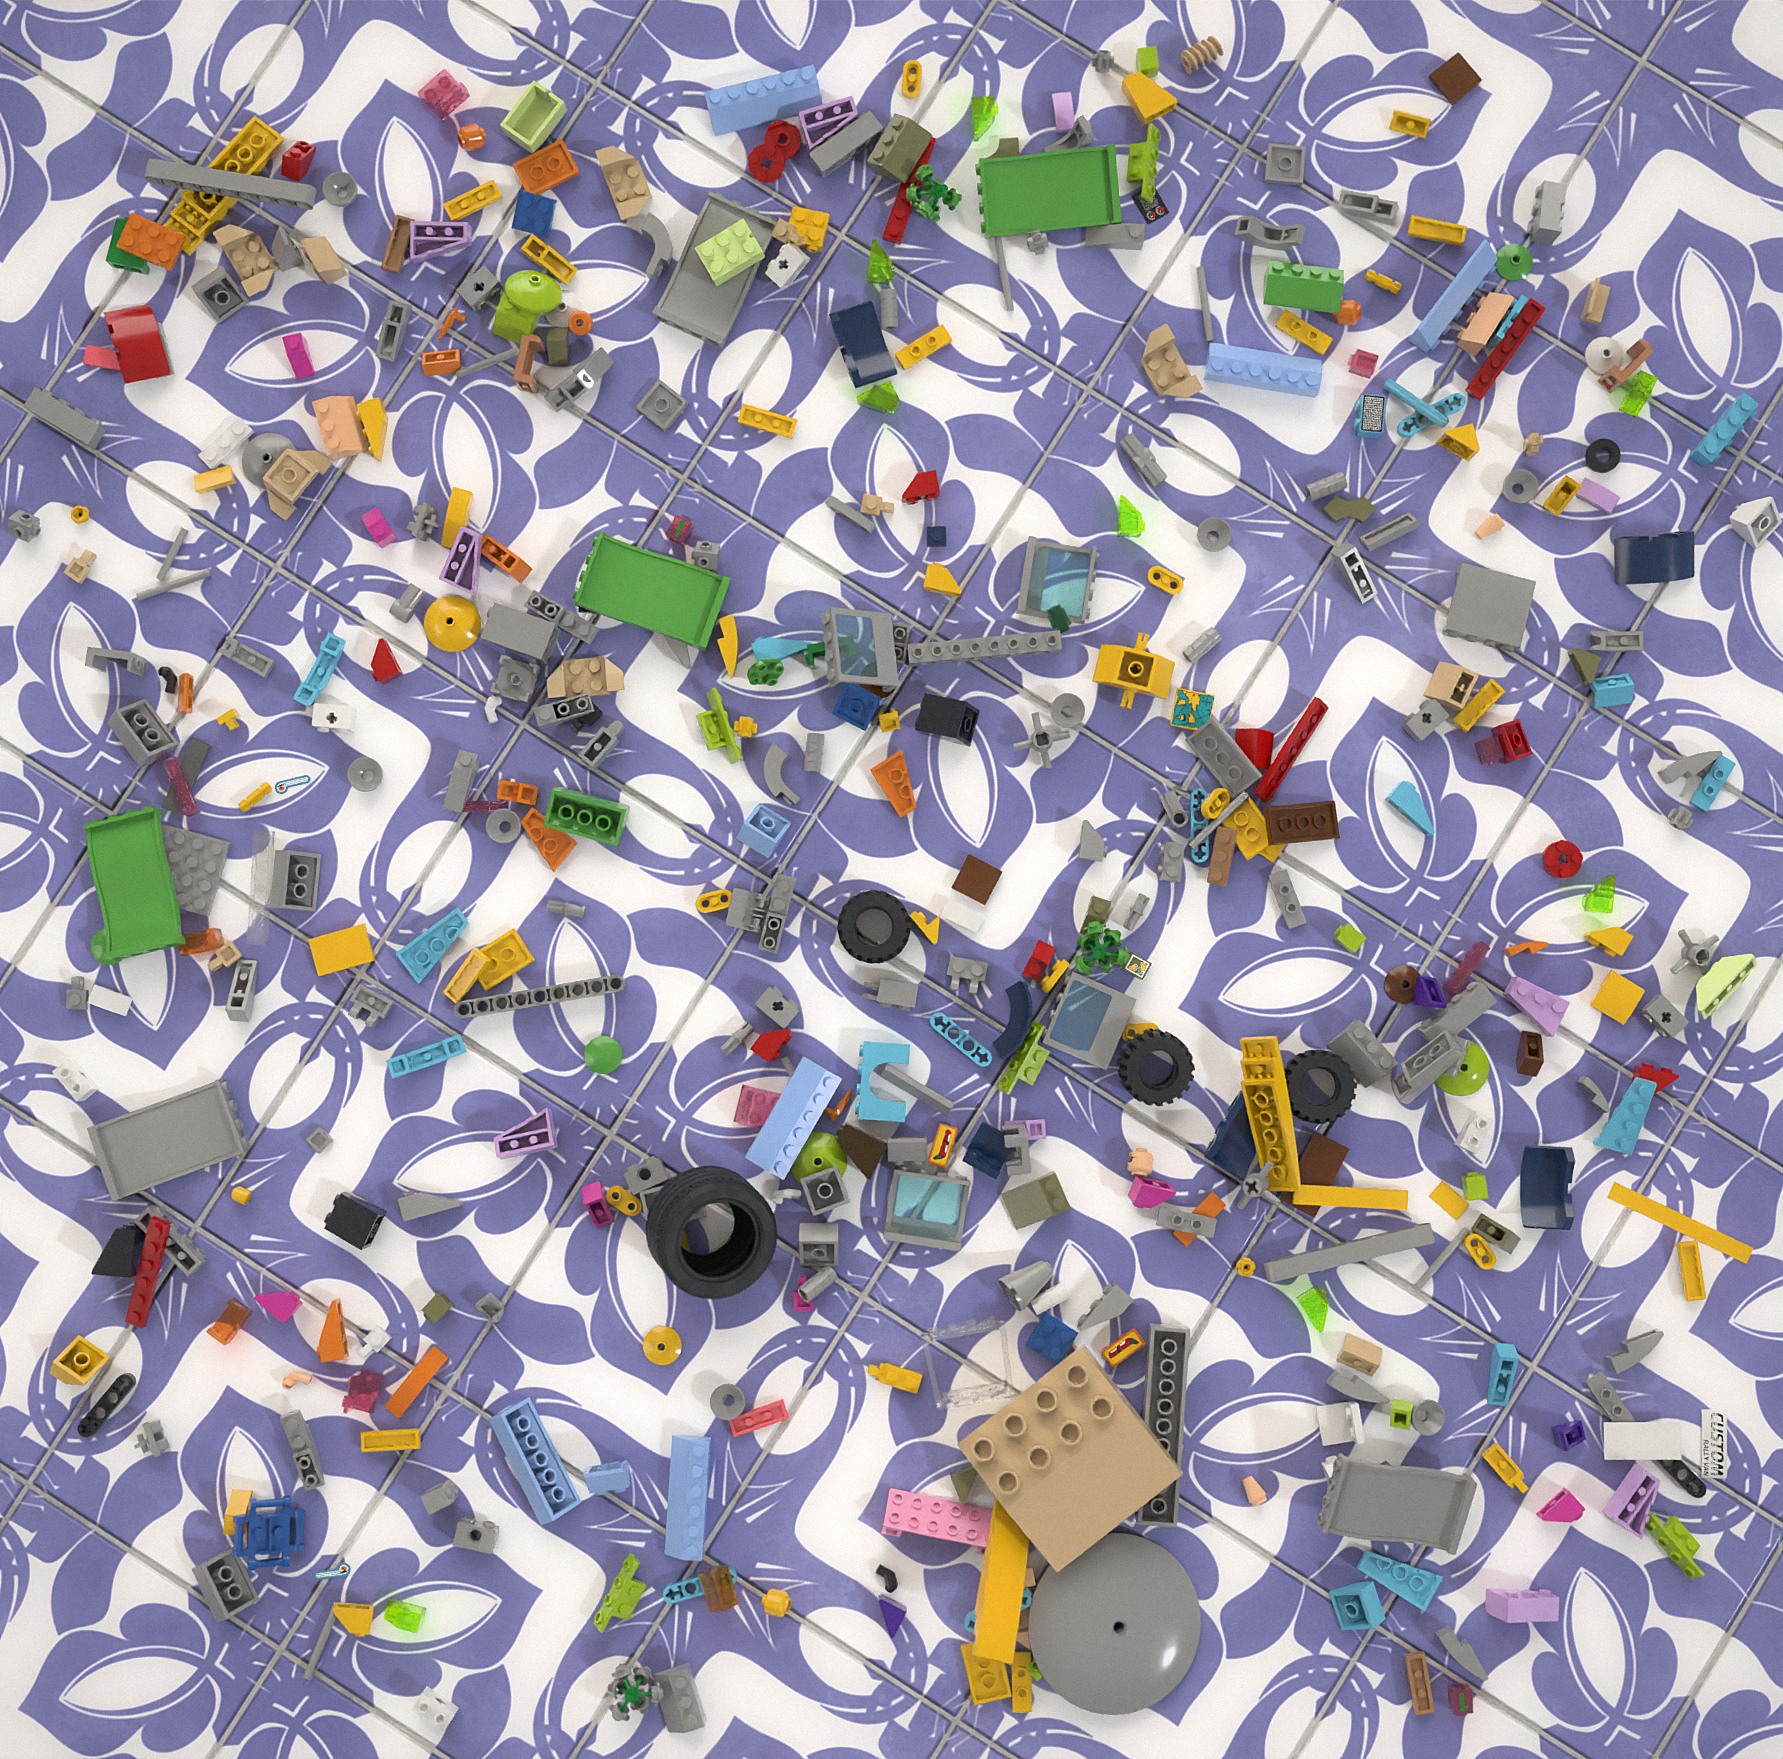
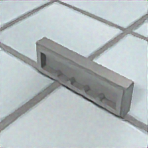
M1407 513L1361 536L1359 541L1370 552L1420 527L1419 521L1410 513Z
M1287 869L1269 875V882L1288 930L1307 923Z
M1159 1206L1156 1220L1157 1226L1210 1238L1214 1237L1217 1223L1216 1218Z
M1599 1371L1585 1381L1611 1422H1635V1419L1602 1371Z

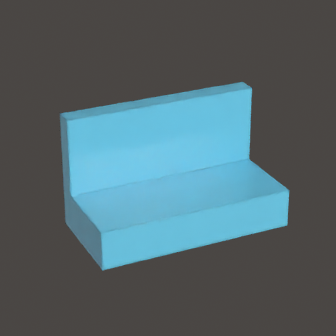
M1628 673L1594 678L1593 682L1590 683V687L1595 694L1594 709L1632 703L1634 683Z

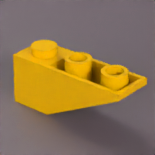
M379 397L357 404L359 411H356L359 421L364 424L365 428L362 431L365 439H369L371 444L368 449L372 458L375 457L381 462L389 419L383 402Z

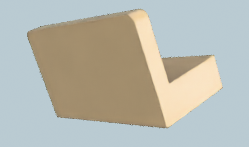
M1596 277L1589 286L1580 320L1599 325L1610 287L1599 284L1601 278Z
M1347 1333L1344 1346L1338 1353L1336 1361L1372 1377L1380 1367L1383 1349Z

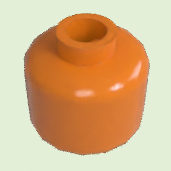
M472 123L460 128L457 139L460 147L470 152L482 148L485 143L484 139H487L484 128H480L477 124Z
M1341 300L1339 313H1333V318H1336L1339 325H1355L1358 320H1361L1362 307L1358 305L1356 300Z
M582 310L573 312L568 319L569 329L579 336L588 334L593 327L591 315Z

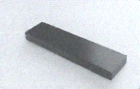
M192 737L161 808L178 815L182 814L212 745Z

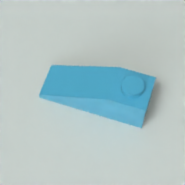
M765 636L756 638L754 643H751L757 661L765 658H774L781 661L804 653V651H807V645L812 644L811 642L771 637L765 638Z
M1403 780L1397 784L1385 800L1427 837L1432 836L1435 831L1420 795L1415 790L1416 787L1411 782Z
M1494 1344L1490 1364L1488 1404L1508 1405L1519 1361L1514 1344Z

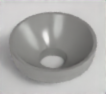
M334 172L323 183V194L327 201L334 206H348L357 197L358 187L356 181L346 172ZM342 188L348 190V194L344 198L338 196V191Z
M1518 469L1512 471L1503 482L1504 496L1514 504L1528 503L1538 492L1536 477L1527 470ZM1515 484L1520 485L1523 489L1519 495L1515 494L1512 490Z
M1210 517L1205 519L1198 527V543L1207 551H1221L1231 541L1232 531L1224 519ZM1209 532L1217 533L1218 540L1216 542L1208 540L1207 534Z
M1061 694L1051 704V717L1057 725L1063 728L1075 727L1084 718L1085 705L1081 698L1075 694ZM1070 707L1073 712L1072 716L1064 717L1061 714L1062 708Z
M361 757L351 763L348 769V780L353 788L358 791H373L382 783L383 769L373 758ZM367 770L373 772V778L370 781L363 779V773Z
M498 809L489 815L486 821V831L493 841L502 844L509 843L519 836L521 821L515 812L509 809ZM507 821L510 823L511 829L509 832L503 833L500 830V825Z
M723 1384L712 1392L710 1408L718 1418L732 1420L743 1412L745 1396L736 1385ZM727 1394L734 1397V1403L729 1406L723 1403V1397Z
M1430 1399L1418 1401L1412 1407V1427L1418 1433L1426 1436L1434 1435L1441 1430L1445 1421V1413L1442 1406ZM1421 1410H1425L1427 1413V1417L1423 1421H1420L1418 1418Z

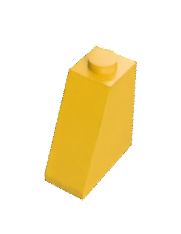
M1140 71L1135 74L1130 73L1123 79L1121 89L1142 126L1176 108L1177 99Z

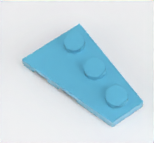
M1523 295L1518 300L1514 298L1508 308L1510 309L1507 315L1504 314L1499 322L1500 326L1497 330L1493 331L1488 339L1490 341L1486 345L1487 348L1493 350L1503 339L1505 333L1512 325V321L1517 317L1528 298Z

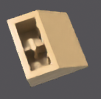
M325 236L300 240L304 246L301 250L311 263L310 266L320 281L324 280L327 285H330L348 275Z
M1439 661L1423 696L1431 700L1435 698L1439 704L1458 712L1464 708L1479 674L1462 666Z

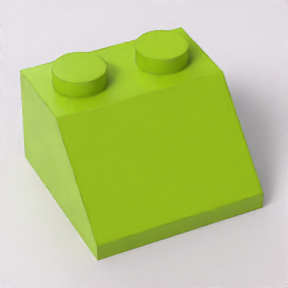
M503 293L496 309L492 333L520 345L522 335L534 334L542 313H531L517 308Z

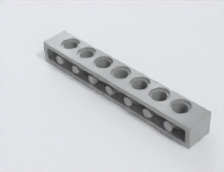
M1060 630L908 644L907 649L909 667L1060 653L1062 643Z

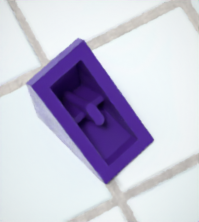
M1418 976L1414 1005L1442 1009L1447 1007L1436 978Z
M1581 1420L1551 1427L1555 1444L1563 1451H1569L1586 1440Z
M881 1594L878 1595L880 1608L890 1638H894L907 1613V1607Z

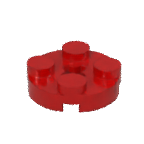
M777 121L767 128V132L764 135V144H772L781 149L786 160L800 152L801 134L794 124L787 123V121ZM783 136L788 141L785 144L778 143L780 137Z
M760 144L748 155V168L751 175L757 181L773 183L782 177L786 168V158L778 147L772 144ZM765 158L772 162L769 164V169L763 167Z
M1560 840L1551 843L1542 854L1544 870L1554 878H1569L1574 876L1581 868L1583 855L1572 842ZM1564 855L1566 863L1559 864L1560 859L1558 856Z

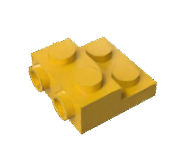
M793 206L788 223L797 227L795 233L805 238L802 246L793 241L790 243L795 244L798 248H804L811 253L822 252L830 214Z

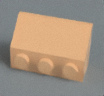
M1490 292L1486 298L1482 296L1476 305L1479 307L1477 312H1472L1466 321L1469 323L1467 328L1463 327L1458 333L1457 338L1459 340L1456 345L1471 355L1476 356L1487 343L1514 300V297Z
M329 396L312 402L327 455L333 461L369 451L367 440L362 431V423L356 414L358 410L353 396Z

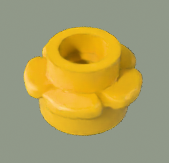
M76 506L71 510V518L76 524L86 523L90 518L89 510L86 507Z
M1242 1258L1236 1264L1238 1274L1247 1277L1251 1276L1254 1273L1253 1270H1255V1263L1250 1258Z

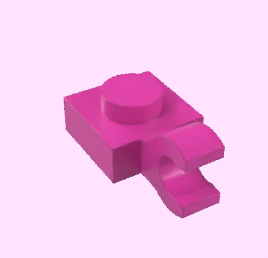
M806 1275L798 1276L800 1287L807 1282ZM793 1290L794 1311L813 1310V1299L810 1302H805L799 1296L798 1291Z

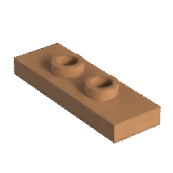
M396 215L382 261V270L398 275L401 274L410 244V221H415V219Z

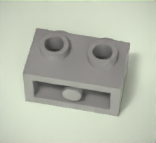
M1166 841L1163 843V846L1160 845L1159 857H1161V865L1158 864L1156 873L1159 876V881L1179 883L1181 881L1185 844Z

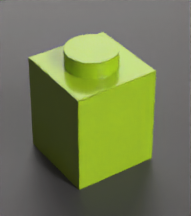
M1156 46L1137 48L1136 52L1137 70L1149 79L1157 76L1159 71Z
M1344 924V926L1340 925L1334 932L1336 936L1333 940L1352 954L1359 949L1366 937L1351 925Z
M1478 1171L1467 1172V1176H1461L1465 1200L1473 1201L1489 1198L1485 1175L1479 1174Z
M1393 1399L1390 1417L1391 1427L1410 1429L1413 1402Z

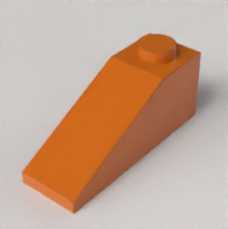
M488 534L483 537L481 554L516 581L522 583L533 569L519 556Z
M340 1298L331 1302L320 1336L317 1356L321 1358V1363L345 1359L349 1356Z

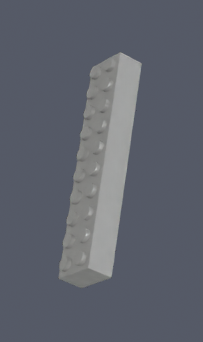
M1149 1323L1142 1419L1181 1469L1190 1328L1181 1325ZM1180 1477L1136 1511L1135 1520L1138 1525L1177 1528Z

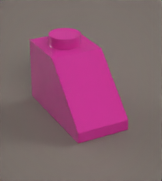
M301 332L282 337L287 357L297 380L316 375L307 340Z
M378 507L361 516L371 536L382 549L398 539Z
M1137 1175L1128 1193V1197L1135 1207L1150 1209L1176 1195V1191L1170 1183Z
M600 1181L581 1187L584 1205L596 1228L615 1222L606 1193Z
M293 1291L261 1293L254 1297L255 1301L282 1323L289 1321L303 1304L300 1301V1296Z
M1563 1488L1536 1515L1543 1521L1572 1523L1579 1520L1586 1509L1570 1491Z

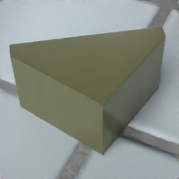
M549 328L546 340L549 365L569 366V329Z
M1578 648L1568 651L1567 654L1583 687L1592 683L1601 657Z
M972 1464L950 1472L951 1480L962 1504H965L978 1473Z

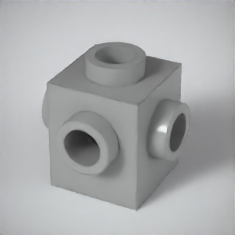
M20 509L8 518V534L28 543L33 538L39 536L41 532L40 518Z
M697 541L696 548H692L691 553L694 565L706 570H717L720 560V544L709 541Z

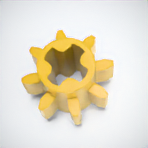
M740 717L739 721L734 722L733 730L738 731L737 736L751 738L752 733L756 734L757 724L753 723V718Z

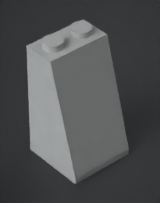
M494 602L493 607L490 606L488 609L486 624H483L480 629V638L485 642L547 665L561 632L559 627L550 621Z

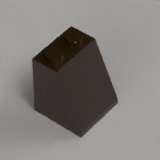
M847 1122L845 1125L841 1124L835 1135L838 1137V1144L862 1174L870 1180L887 1147V1142Z

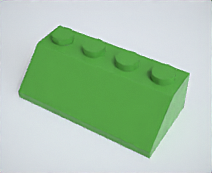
M1269 261L1264 276L1263 304L1338 314L1344 286V270Z
M556 786L551 791L543 826L618 846L626 826L630 806Z

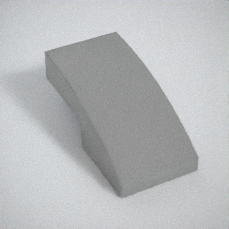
M1581 1076L1577 1083L1591 1094L1587 1101L1600 1112L1608 1113L1610 1108L1602 1092L1587 1076Z

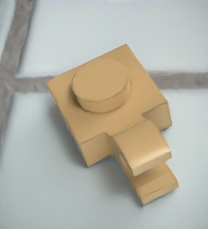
M779 218L771 236L785 244L793 241L802 246L805 238L795 233L797 227Z
M1531 433L1524 439L1523 450L1526 451V457H1534L1539 452V446L1543 444V435L1539 436V433Z
M864 494L860 513L879 517L880 511L893 514L895 506L894 503L882 502L883 498L881 496Z
M85 549L80 559L73 557L63 573L82 584L92 570L88 564L93 562L97 555Z
M230 940L215 951L218 957L209 962L207 966L211 971L215 972L223 964L227 968L242 958L243 955L233 941Z

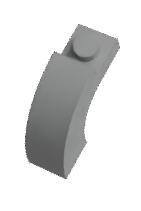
M648 212L641 231L643 236L649 238L655 244L654 255L646 270L647 278L655 281L656 277L662 273L663 265L670 266L672 244L665 225L659 218Z
M773 743L764 760L765 781L776 798L783 794V800L789 805L793 803L796 806L801 799L784 784L781 778L783 764L789 757Z

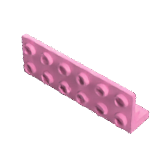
M891 1488L881 1533L900 1537L902 1531L972 1545L977 1547V1554L985 1555L992 1509Z

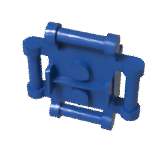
M290 1495L276 1499H249L247 1514L233 1516V1523H235V1549L232 1550V1557L248 1556V1571H254L255 1568L274 1566L289 1567V1551L305 1550V1543H303V1517H305V1509L290 1510ZM283 1506L282 1509L256 1511V1508ZM295 1517V1543L289 1544L290 1518ZM243 1522H247L246 1548H243ZM282 1552V1558L255 1560V1555L258 1554L269 1555Z

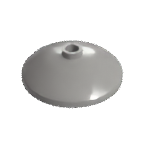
M265 433L255 437L248 443L242 455V468L246 477L257 487L267 489L262 478L286 449L297 451L296 447L289 439L276 433ZM269 455V460L264 461L265 456Z

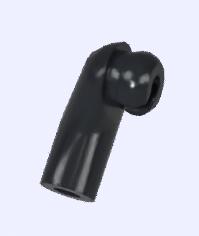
M162 666L159 668L158 674L167 682L165 692L174 694L178 678L171 668Z
M879 1564L875 1573L885 1578V1590L888 1593H893L898 1587L896 1574L894 1571Z

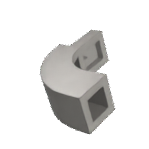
M1084 115L1078 117L1070 132L1057 142L1043 148L1042 153L1087 148L1095 138L1091 123L1085 119Z
M1254 215L1239 217L1234 235L1255 246L1272 250H1291L1292 246L1302 244L1306 227L1302 224L1289 226L1271 225L1261 221Z

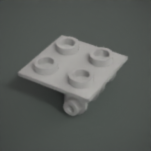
M733 888L725 925L762 934L770 896Z

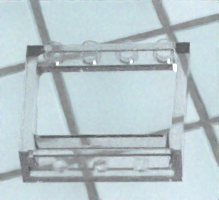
M990 1316L985 1318L983 1322L977 1323V1320H969L966 1322V1325L958 1326L957 1323H951L944 1329L930 1327L927 1329L928 1332L920 1333L938 1411L1014 1397L1004 1318L996 1319V1317ZM999 1330L1005 1380L941 1392L936 1378L929 1343L941 1339Z

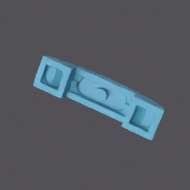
M328 632L320 647L321 652L304 683L301 682L293 700L310 708L312 707L331 678L343 652L346 640Z
M461 1034L410 1053L388 1059L386 1062L393 1079L459 1056L467 1051Z

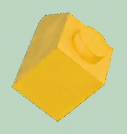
M940 563L928 564L923 590L960 598L961 589L948 569Z
M232 1490L225 1512L223 1534L235 1535L233 1516L247 1514L249 1499H252L253 1491ZM243 1522V1535L247 1533V1522Z
M334 1602L333 1613L349 1633H354L353 1635L358 1637H364L366 1634L370 1635L374 1605Z

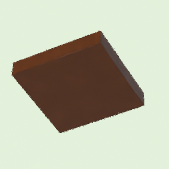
M1459 52L1428 77L1451 105H1454L1482 82L1481 77Z
M968 854L951 888L985 906L1003 871Z

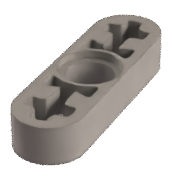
M830 495L825 503L831 510L868 534H871L876 527L871 520Z

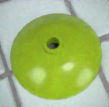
M536 270L519 271L512 274L505 283L507 299L521 310L531 313H544L555 309L561 302V287L552 277Z
M1473 1041L1470 1042L1462 1064L1466 1065V1070L1462 1071L1459 1069L1457 1077L1443 1073L1435 1080L1436 1085L1450 1095H1471L1481 1089L1488 1078V1058L1483 1049Z
M811 1132L792 1164L791 1171L800 1184H802L801 1178L834 1166L838 1167L841 1177H843L847 1168V1154L838 1144L835 1136L826 1132ZM816 1158L822 1160L820 1165L815 1164L814 1160Z

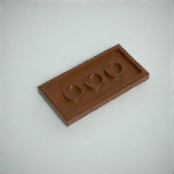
M1335 800L1264 807L1269 846L1340 838Z
M1313 1131L1298 1161L1300 1183L1305 1185L1331 1186L1349 1148ZM1293 1191L1282 1192L1279 1198L1281 1201L1315 1218L1320 1208L1319 1205L1292 1204Z

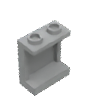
M87 647L85 666L93 670L106 673L108 661L128 664L127 671L139 677H143L147 671L146 658L133 652Z

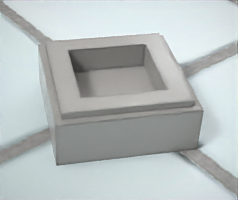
M321 1126L306 1139V1142L318 1154L334 1141Z

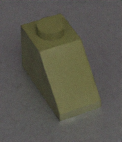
M1092 896L1079 933L1086 935L1088 931H1084L1083 928L1089 927L1088 923L1093 921H1099L1100 925L1104 924L1111 901Z
M1482 1213L1471 1228L1472 1231L1510 1255L1521 1239L1513 1231Z

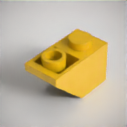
M1618 926L1587 932L1583 935L1588 939L1587 942L1594 947L1599 946L1603 948V952L1610 957L1622 956L1634 937Z

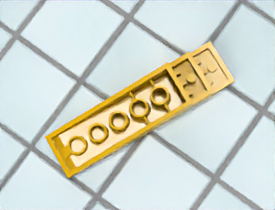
M254 116L207 168L258 176L285 139ZM185 190L180 196L182 200L169 213L171 218L163 226L187 237L182 251L190 257L231 210L239 198Z
M1277 1036L1243 1037L1240 1039L1244 1059L1240 1061L1244 1080L1240 1083L1261 1169L1267 1161H1271L1274 1164L1267 1174L1269 1180L1267 1190L1300 1191V1173L1292 1112Z
M996 1496L974 1614L977 1616L973 1633L976 1637L972 1655L1012 1664L1022 1604L1029 1538L1005 1510Z

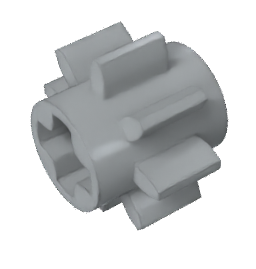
M1098 50L1097 55H1092V67H1095L1096 72L1108 73L1109 68H1114V56H1111V52L1108 50Z
M1039 230L1030 232V237L1026 238L1029 252L1034 251L1035 255L1043 254L1045 248L1048 247L1046 234H1041Z
M1681 806L1678 809H1672L1667 816L1671 819L1669 824L1678 830L1690 828L1694 821L1691 818L1692 812Z

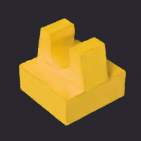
M236 708L216 718L219 725L226 723L230 730L240 726L235 717L240 715Z
M894 708L890 709L891 713L884 714L883 710L879 711L878 716L882 733L901 729L898 713Z

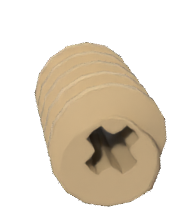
M1210 35L1207 37V40L1203 39L1200 43H1196L1194 47L1191 46L1188 50H1183L1181 52V60L1185 71L1188 74H1192L1191 68L1198 71L1197 64L1203 68L1205 66L1204 60L1210 64V57L1217 60V53L1221 57L1224 56L1221 44L1214 36Z

